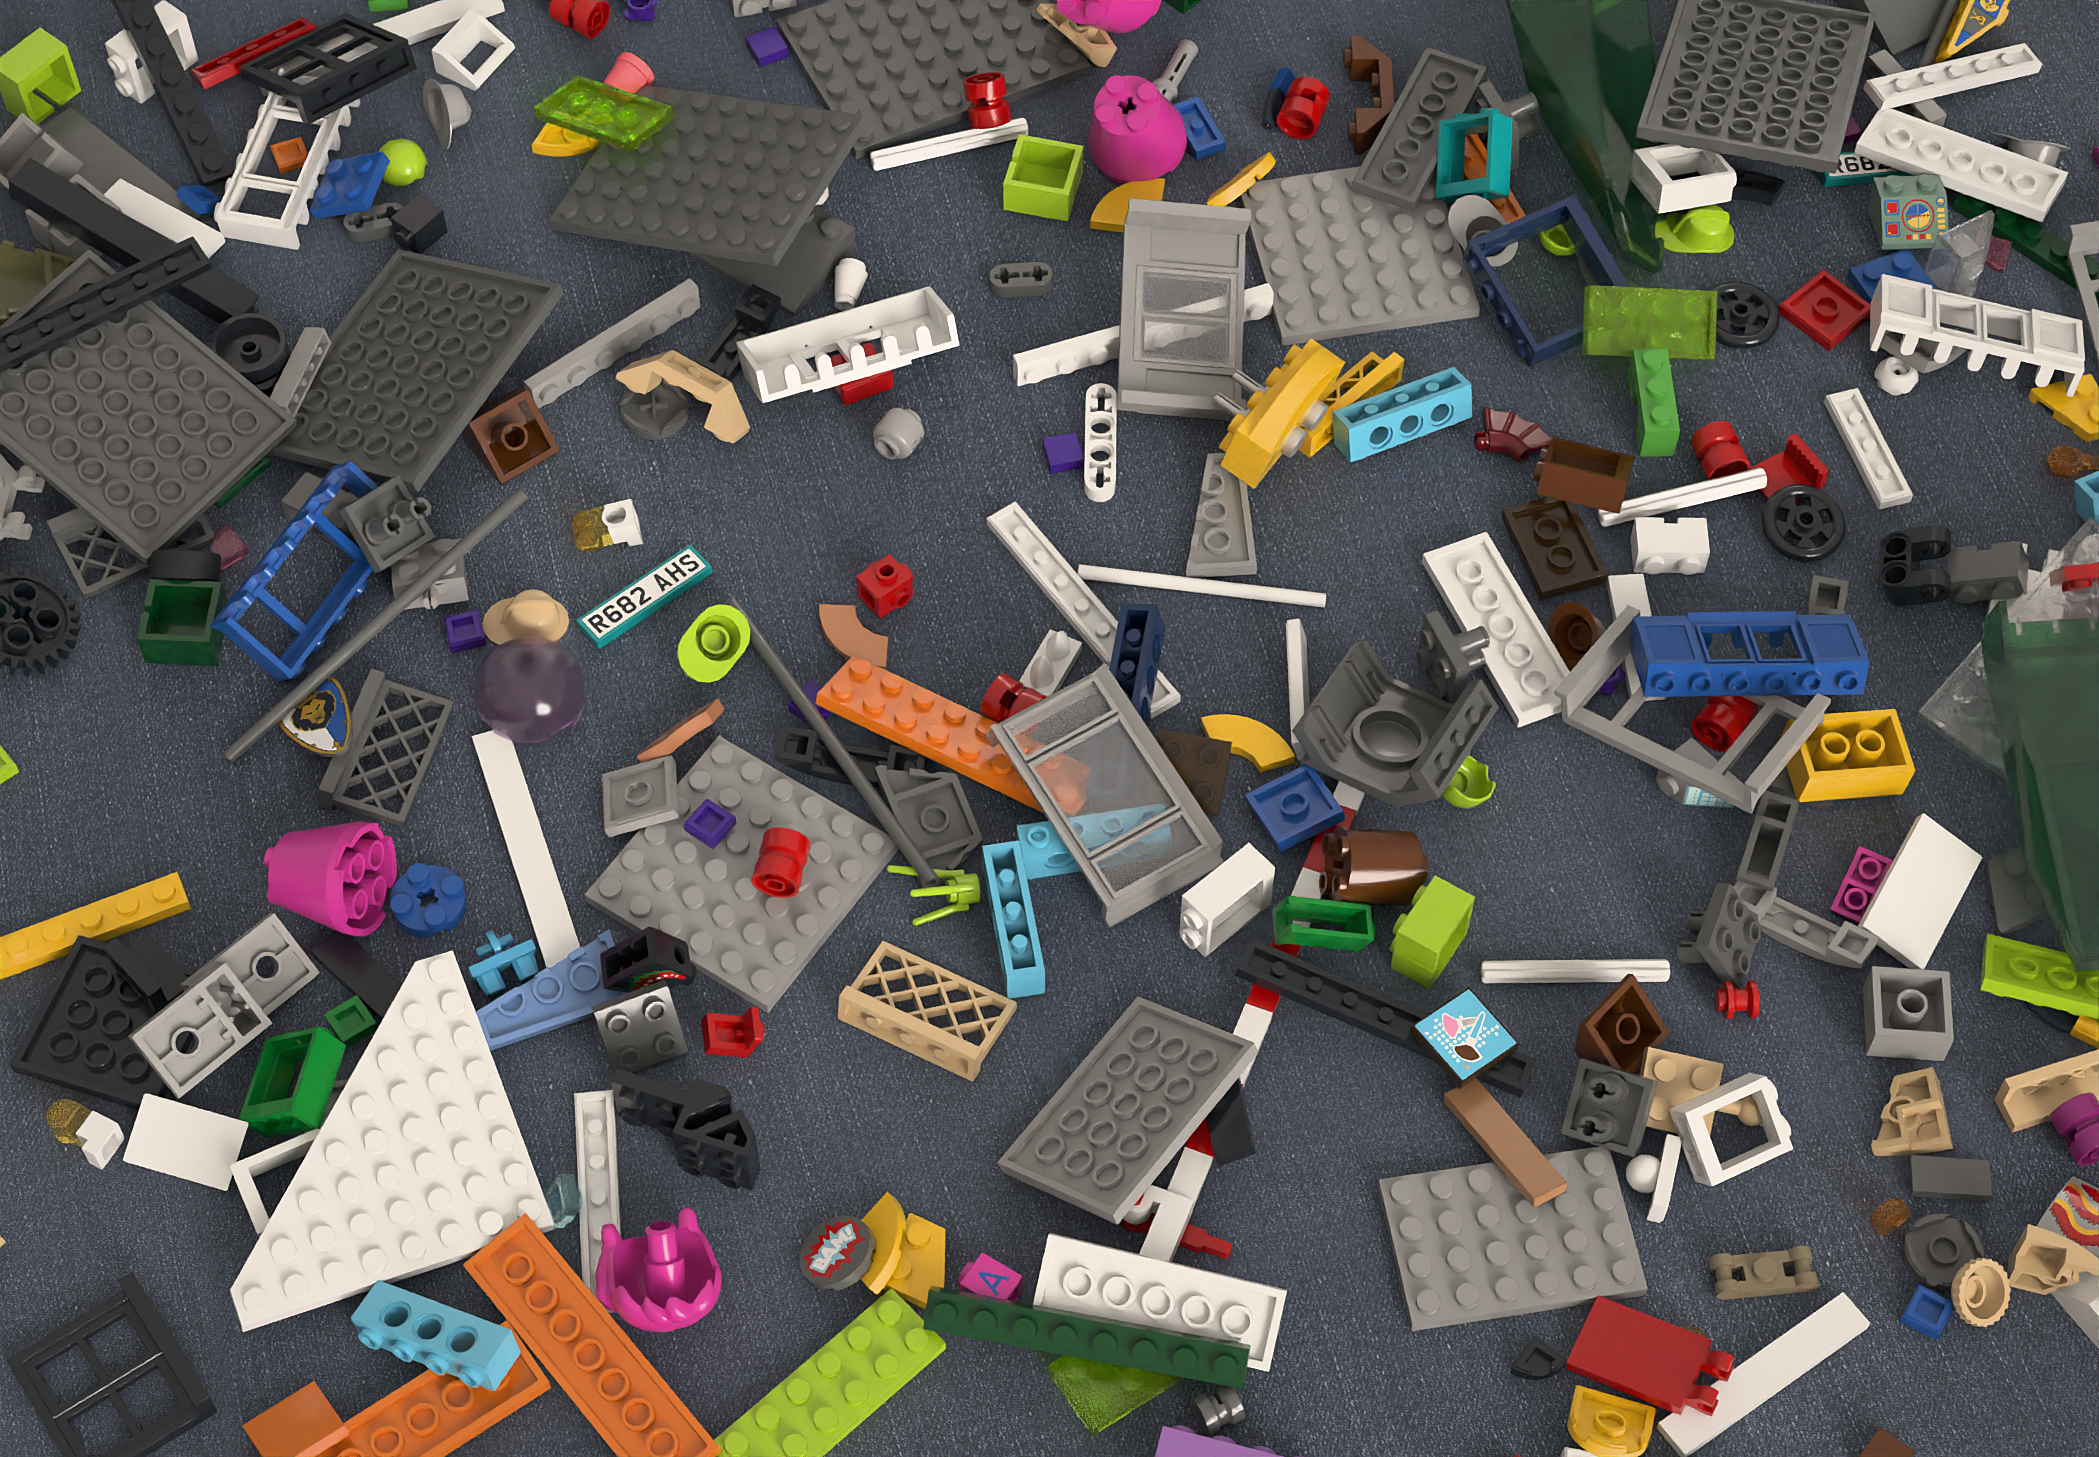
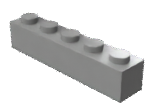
M1885 49L1869 56L1865 71L1872 79L1906 71ZM1932 98L1898 106L1905 114L1943 127L1947 116L1944 110Z
M304 328L270 396L271 400L293 418H295L332 343L324 328Z

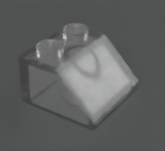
M1991 210L1936 236L1925 273L1938 290L1971 297L1975 293L1990 246L1995 216Z

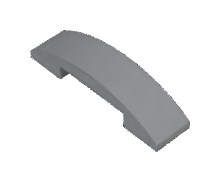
M1737 881L1733 886L1762 927L1761 931L1790 948L1816 959L1840 966L1861 969L1879 942V936L1852 923L1844 921L1842 926L1839 927L1777 897L1776 887L1773 888V891H1769L1741 881Z

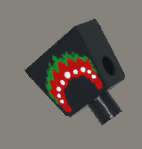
M649 926L600 953L603 987L607 990L629 993L665 980L670 990L679 984L690 985L696 977V967L690 963L689 947L686 941Z

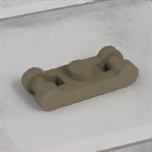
M1796 1246L1783 1251L1741 1255L1720 1253L1708 1259L1711 1272L1716 1274L1717 1283H1715L1714 1288L1716 1297L1720 1300L1809 1292L1819 1287L1817 1274L1812 1272L1810 1267L1813 1257L1809 1246ZM1794 1267L1796 1275L1785 1276L1784 1268ZM1740 1272L1742 1281L1733 1279L1732 1273Z

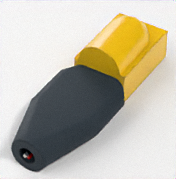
M2027 1003L2026 1006L2045 1023L2062 1032H2071L2069 1035L2099 1049V1019L2083 1015L2077 1016L2067 1011Z

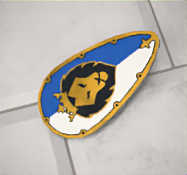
M332 677L326 679L278 722L281 729L290 739L313 754L324 757H339L345 754L350 747L353 737V718L348 697L342 685Z

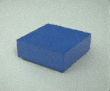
M183 185L179 187L176 194L177 198L197 214H214L216 204L222 201L204 185Z
M1918 1284L1900 1322L1937 1341L1954 1306L1951 1300Z

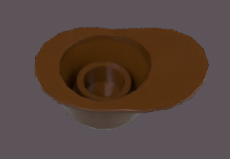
M1564 602L1557 606L1552 612L1548 623L1549 638L1570 672L1605 632L1602 622L1584 605L1578 602Z

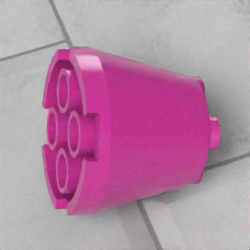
M1057 0V9L1062 15H1066L1076 23L1104 30L1108 33L1121 34L1137 30L1144 25L1151 16L1156 14L1162 0Z
M1133 75L1111 76L1096 96L1088 131V148L1093 162L1104 177L1119 185L1131 181L1153 180L1163 176L1168 171L1172 173L1181 162L1187 145V133L1181 114L1156 86L1148 80Z
M358 821L290 832L285 834L275 847H269L264 857L265 867L269 869L267 898L270 904L278 905L340 933L361 937L373 933L386 917L384 911L381 910L388 888L392 889L396 883L397 861L391 836L383 835L378 823Z

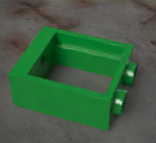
M313 1026L310 1029L297 1032H285L282 1035L266 1038L239 1120L248 1122L249 1128L265 1138L320 1129L346 1044L333 1037V1033L330 1030L320 1026ZM303 1062L293 1096L286 1098L297 1063Z

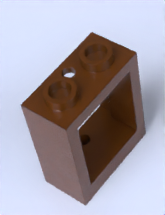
M1552 437L1549 448L1542 447L1539 460L1537 461L1533 477L1534 481L1539 482L1537 494L1620 514L1635 456Z

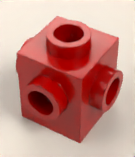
M889 554L880 561L870 563L862 573L856 576L857 597L881 619L894 609L904 607L913 597V574L906 564L902 562L899 564Z

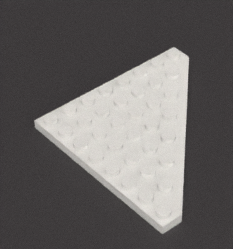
M453 950L414 963L230 1289L231 1298L243 1332L369 1291L377 1280L391 1284L470 1258L525 1213L542 1233L554 1230L552 1216Z

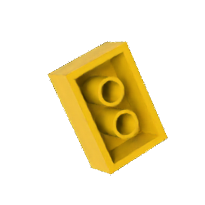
M1896 709L1824 714L1822 725L1819 724L1786 765L1796 799L1800 802L1901 795L1916 771ZM1788 720L1781 737L1793 724V720Z

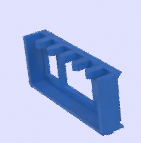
M351 461L331 468L210 624V627L222 632L269 673L275 682L287 679L293 680L303 672L307 665L304 660L311 652L317 651L327 639L326 631L331 625L337 624L346 615L347 609L345 606L351 598H356L364 591L368 584L365 581L371 572H374L362 550L322 514V511L338 493L342 485L347 487L358 498L378 487ZM314 524L353 561L304 624L264 587L288 555L294 550L308 529ZM255 599L296 634L279 658L237 623Z

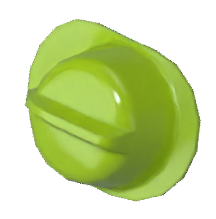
M1716 204L1690 208L1684 215L1676 212L1668 213L1659 219L1654 230L1656 241L1663 248L1677 253H1721L1730 248L1735 236L1733 228L1729 224V212L1724 211Z
M719 604L708 607L684 633L678 644L677 658L680 667L687 676L697 682L704 683L718 681L725 676L744 653L750 642V627L747 619L739 610L729 605Z

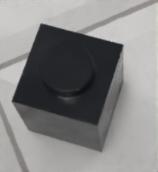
M420 194L415 196L391 217L395 241L402 248H409L418 254H422L447 233L443 210Z

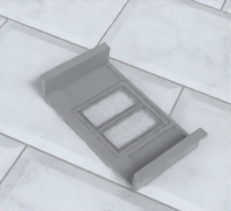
M1129 198L1128 210L1124 219L1117 410L1134 411L1143 414L1232 421L1234 416L1213 403L1215 395L1219 392L1246 410V400L1241 399L1242 386L1231 378L1236 370L1242 372L1246 232L1251 222V209Z

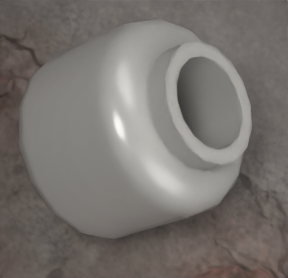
M892 408L888 410L873 430L875 448L888 459L907 458L924 437L921 419L911 409Z

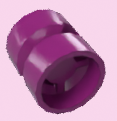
M2088 1092L2067 1100L2049 1116L2059 1136L2069 1139L2066 1145L2077 1165L2082 1167L2099 1161V1101L2094 1093Z

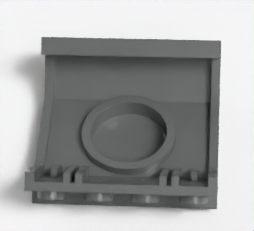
M1361 640L1353 644L1292 732L1306 752L1299 762L1389 805L1399 807L1439 799L1499 707L1482 679L1470 681L1455 703L1446 702L1398 681L1387 673L1368 641Z

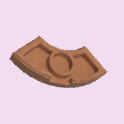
M819 604L823 635L828 644L845 657V661L854 656L868 661L871 665L887 669L889 645L887 636L874 634L864 628L857 618L856 609L853 605Z
M718 698L670 728L636 757L640 763L669 755L692 736L713 724L724 712L725 708Z

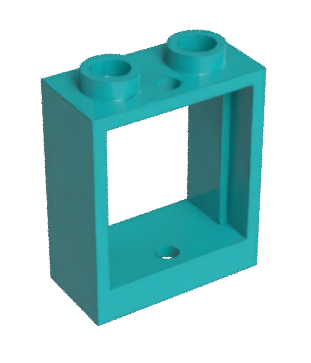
M1483 108L1480 109L1478 114L1456 113L1453 114L1451 119L1439 121L1436 199L1453 205L1457 199L1465 195H1477L1486 200L1509 197L1512 118L1500 114L1498 109ZM1488 131L1486 177L1463 181L1465 135Z

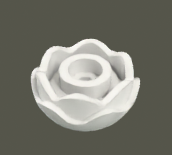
M1895 356L1881 361L1874 373L1879 388L1895 396L1909 393L1915 384L1918 383L1919 377L1918 371Z

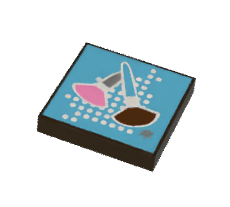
M1470 987L1413 1024L1409 1031L1459 1089L1516 1051L1519 1046V1042Z

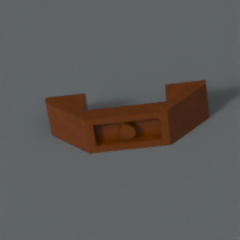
M1351 35L1350 47L1344 48L1343 67L1349 68L1350 81H1370L1371 92L1377 93V97L1372 99V108H1355L1354 121L1348 122V141H1354V154L1361 155L1373 145L1395 105L1391 58L1360 36Z

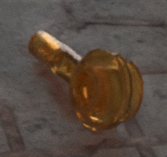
M2060 445L2049 452L2046 458V465L2053 474L2063 478H2071L2077 475L2080 469L2099 470V456L2083 454L2079 448H2073L2069 445Z

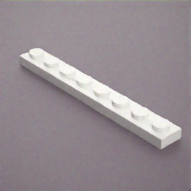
M1269 283L1244 290L1243 322L1259 320L1272 314L1274 292ZM1226 295L1171 311L1226 316ZM1145 321L1144 350L1164 347L1172 342L1195 338L1204 333L1225 328ZM1120 325L1013 355V377L1017 386L1037 383L1042 379L1060 374H1069L1077 369L1091 365H1100L1106 361L1118 358Z

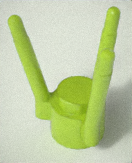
M889 865L887 867V871L891 873L919 876L914 868L910 866ZM933 869L939 878L951 880H946L945 886L913 889L910 891V896L946 894L947 901L954 902V904L915 918L912 924L918 926L955 912L968 911L970 903H979L981 890L977 874H965L963 869L952 871Z

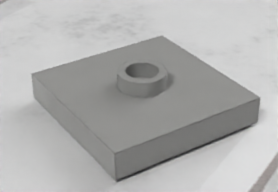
M672 755L602 774L604 830L608 837L679 818L676 762Z

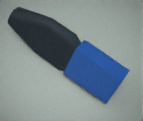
M1289 67L1278 70L1268 91L1261 123L1264 129L1271 130L1277 124V115L1282 103L1285 101L1291 82L1296 79Z

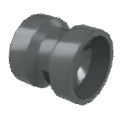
M1220 1385L1216 1387L1214 1393L1208 1396L1200 1394L1190 1399L1195 1419L1207 1437L1219 1432L1221 1426L1226 1423L1233 1425L1245 1420L1243 1405L1233 1387Z

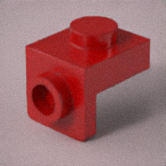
M749 1007L743 1016L706 1013L701 1019L705 1054L748 1058L764 1038L765 1028L764 1023L760 1021L758 1007Z

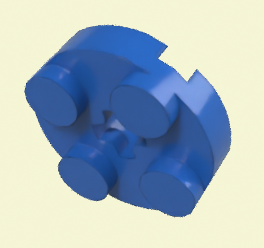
M423 863L413 864L408 868L407 873L403 874L396 881L391 890L390 908L400 928L412 936L429 938L435 937V932H441L444 929L448 932L460 923L467 909L463 882L459 876L445 867L437 865L426 866ZM433 895L437 900L436 904L429 903L427 907H422L421 899L425 896Z

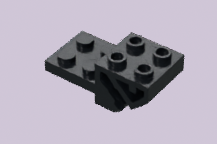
M616 1069L611 1084L619 1117L630 1125L642 1126L644 1124L658 1129L660 1133L667 1137L673 1138L678 1165L686 1173L696 1177L707 1175L716 1178L723 1185L733 1189H739L740 1187L753 1189L760 1172L756 1136L743 1111H733L729 1090L723 1086L696 1078L691 1091H687L625 1070Z

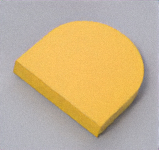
M1576 1385L1567 1427L1574 1441L1583 1449L1596 1456L1638 1457L1644 1453L1648 1446L1656 1408Z

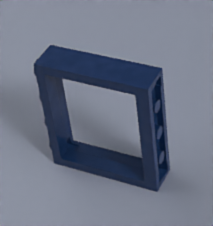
M1575 195L1470 240L1463 256L1466 270L1469 274H1474L1480 284L1479 288L1482 297L1486 302L1492 304L1500 327L1503 330L1507 329L1513 340L1512 343L1516 354L1520 358H1524L1529 367L1634 320L1641 306ZM1562 224L1603 294L1612 305L1613 310L1537 344L1486 257L1505 249L1508 245L1517 241L1519 243Z

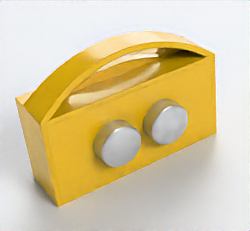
M1312 338L1303 349L1296 344L1291 347L1283 359L1285 364L1281 369L1278 367L1273 369L1264 383L1267 385L1265 388L1240 370H1236L1233 373L1231 379L1253 394L1246 405L1247 410L1221 392L1217 393L1213 399V403L1234 416L1227 428L1229 432L1219 445V448L1226 452L1220 465L1253 489L1256 488L1282 454L1290 458L1297 452L1307 436V431L1303 428L1309 431L1315 429L1328 410V405L1324 402L1328 398L1345 361Z

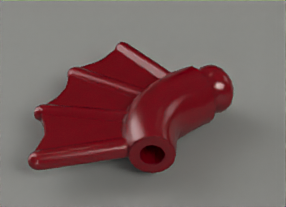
M1488 407L1483 409L1485 432L1478 431L1474 435V447L1477 450L1485 449L1486 452L1506 454L1518 462H1523L1530 453L1542 450V447L1549 448L1552 440L1541 430L1539 423L1527 422L1513 411L1497 412Z

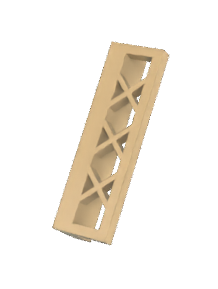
M2099 1049L2006 1078L1994 1100L2011 1133L2050 1121V1114L2058 1106L2080 1094L2094 1093L2099 1101Z

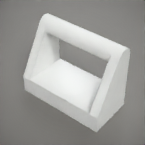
M470 9L432 49L436 73L476 91L515 49V46L481 14ZM480 41L497 48L473 75L460 64Z

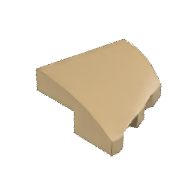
M1933 1067L1894 1076L1889 1090L1891 1099L1884 1106L1880 1117L1883 1123L1877 1140H1872L1871 1143L1874 1155H1917L1953 1149L1940 1082Z
M2028 1224L2009 1256L2007 1278L2010 1280L2009 1286L2047 1295L2057 1291L2059 1287L2077 1284L2079 1282V1274L2082 1272H2089L2098 1276L2099 1258L2068 1238L2044 1228Z

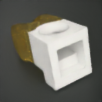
M631 499L594 507L577 513L571 519L575 546L581 551L593 552L604 546L626 541L629 547L643 544L639 518Z
M58 1100L46 1112V1121L54 1137L59 1142L65 1144L75 1143L82 1147L88 1162L103 1170L125 1140L118 1123L73 1100Z

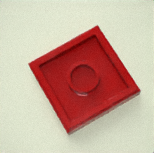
M1824 269L1779 304L1778 307L1781 316L1827 351H1830L1870 318V304Z

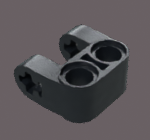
M1933 525L1894 531L1884 536L1880 541L1878 576L1888 600L1893 605L1926 604L1944 601L1951 595V576L1948 572L1940 569L1920 571V561L1942 558L1951 552L1952 535L1948 528Z

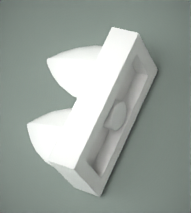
M1050 629L1020 679L1024 690L1030 687L1047 697L1058 692L1082 651V642L1068 637L1064 631L1055 632Z

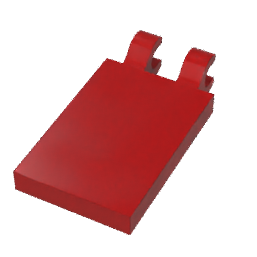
M1598 1295L1566 1361V1370L1679 1415L1682 1414L1685 1405L1703 1414L1713 1416L1719 1402L1716 1399L1719 1391L1707 1385H1695L1700 1371H1703L1719 1380L1728 1382L1734 1369L1732 1365L1734 1356L1724 1351H1710L1712 1340Z

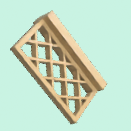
M882 941L851 987L846 985L839 995L838 1019L973 1082L980 1072L983 1059L1014 1014L1017 1002ZM887 956L900 962L901 969L882 972L880 963ZM926 974L933 977L935 984L916 988L912 976ZM902 978L906 979L909 990L890 993L886 982ZM879 983L883 995L871 997L860 991L864 986ZM959 989L967 993L969 1000L950 1003L946 992ZM939 993L943 1005L924 1009L920 997ZM913 999L917 1011L903 1012L895 1008L894 1003ZM993 1005L1003 1011L1000 1016L984 1019L979 1007ZM973 1009L977 1021L958 1025L954 1013ZM947 1014L951 1027L940 1029L929 1024L928 1018ZM981 1030L984 1040L980 1046H976L964 1040L962 1034Z

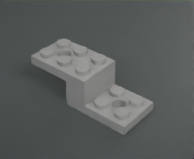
M269 913L182 982L180 987L184 992L128 1037L175 1097L180 1098L270 1026L272 1022L267 1015L315 978L320 972L275 913ZM263 956H269L275 965L273 973L267 978L259 976L256 971L257 961ZM183 1031L191 1032L195 1038V1045L188 1053H180L175 1044L177 1036Z

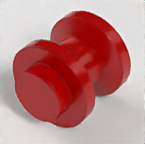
M1748 980L1745 988H1734L1731 981H1723L1721 989L1715 990L1716 1011L1722 1012L1724 1019H1732L1735 1011H1746L1750 1019L1757 1018L1759 1013V991L1756 981Z

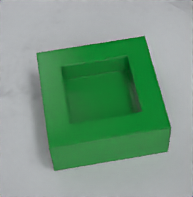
M358 995L323 1014L327 1024L338 1040L346 1044L345 1049L378 1029L376 1021Z

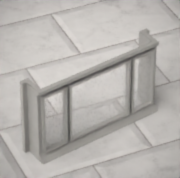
M1105 663L1088 676L996 725L994 723L990 726V731L985 733V737L992 748L1000 744L1103 904L1101 917L1108 928L1224 863L1220 856L1223 840Z

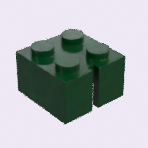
M149 580L144 603L146 612H142L137 641L146 663L218 666L224 634L210 627V624L228 603L222 582Z

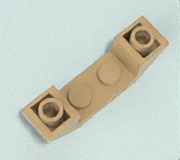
M674 350L633 362L616 375L615 379L626 384L629 390L644 395L660 385L663 377L668 384L687 390L697 400L712 404L704 428L714 433L722 441L734 444L746 435L750 429L732 382Z

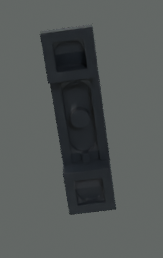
M752 284L734 307V319L702 359L697 356L694 362L731 381L742 368L736 342L766 334L782 302L781 297Z
M781 725L775 761L814 777L853 785L824 743L817 739V731ZM843 744L871 785L876 788H880L874 773L876 766L884 765L889 770L909 772V768L920 770L924 768L925 756L907 747L890 744L889 752Z

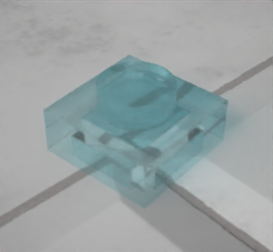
M559 1174L545 1191V1198L554 1222L553 1228H566L581 1210L582 1195L580 1190L576 1188L574 1174Z

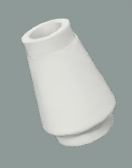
M845 258L835 267L834 306L839 310L846 311L854 308L868 277L865 271L866 266L863 262L853 258Z

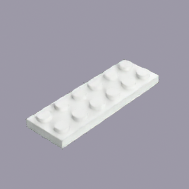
M1891 108L1877 111L1857 142L1854 153L1914 176L1922 174L1939 175L1944 187L2043 222L2068 176L2066 171Z
M1484 532L1424 553L1422 564L1462 633L1479 626H1483L1486 629L1490 644L1488 648L1482 649L1486 660L1483 669L1517 728L1562 712L1561 698L1555 696L1554 690L1570 671L1488 533Z
M1050 1233L1047 1239L1033 1305L1249 1344L1251 1348L1248 1367L1269 1372L1287 1290Z

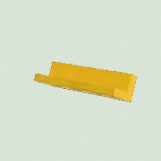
M1371 351L1335 382L1328 398L1325 400L1324 403L1328 405V410L1320 423L1312 431L1303 428L1307 431V436L1298 450L1308 458H1311L1334 438L1332 411L1391 390L1402 380L1405 359L1396 352H1393L1383 360ZM1371 365L1375 368L1363 378V372ZM1351 388L1340 397V391L1342 389Z

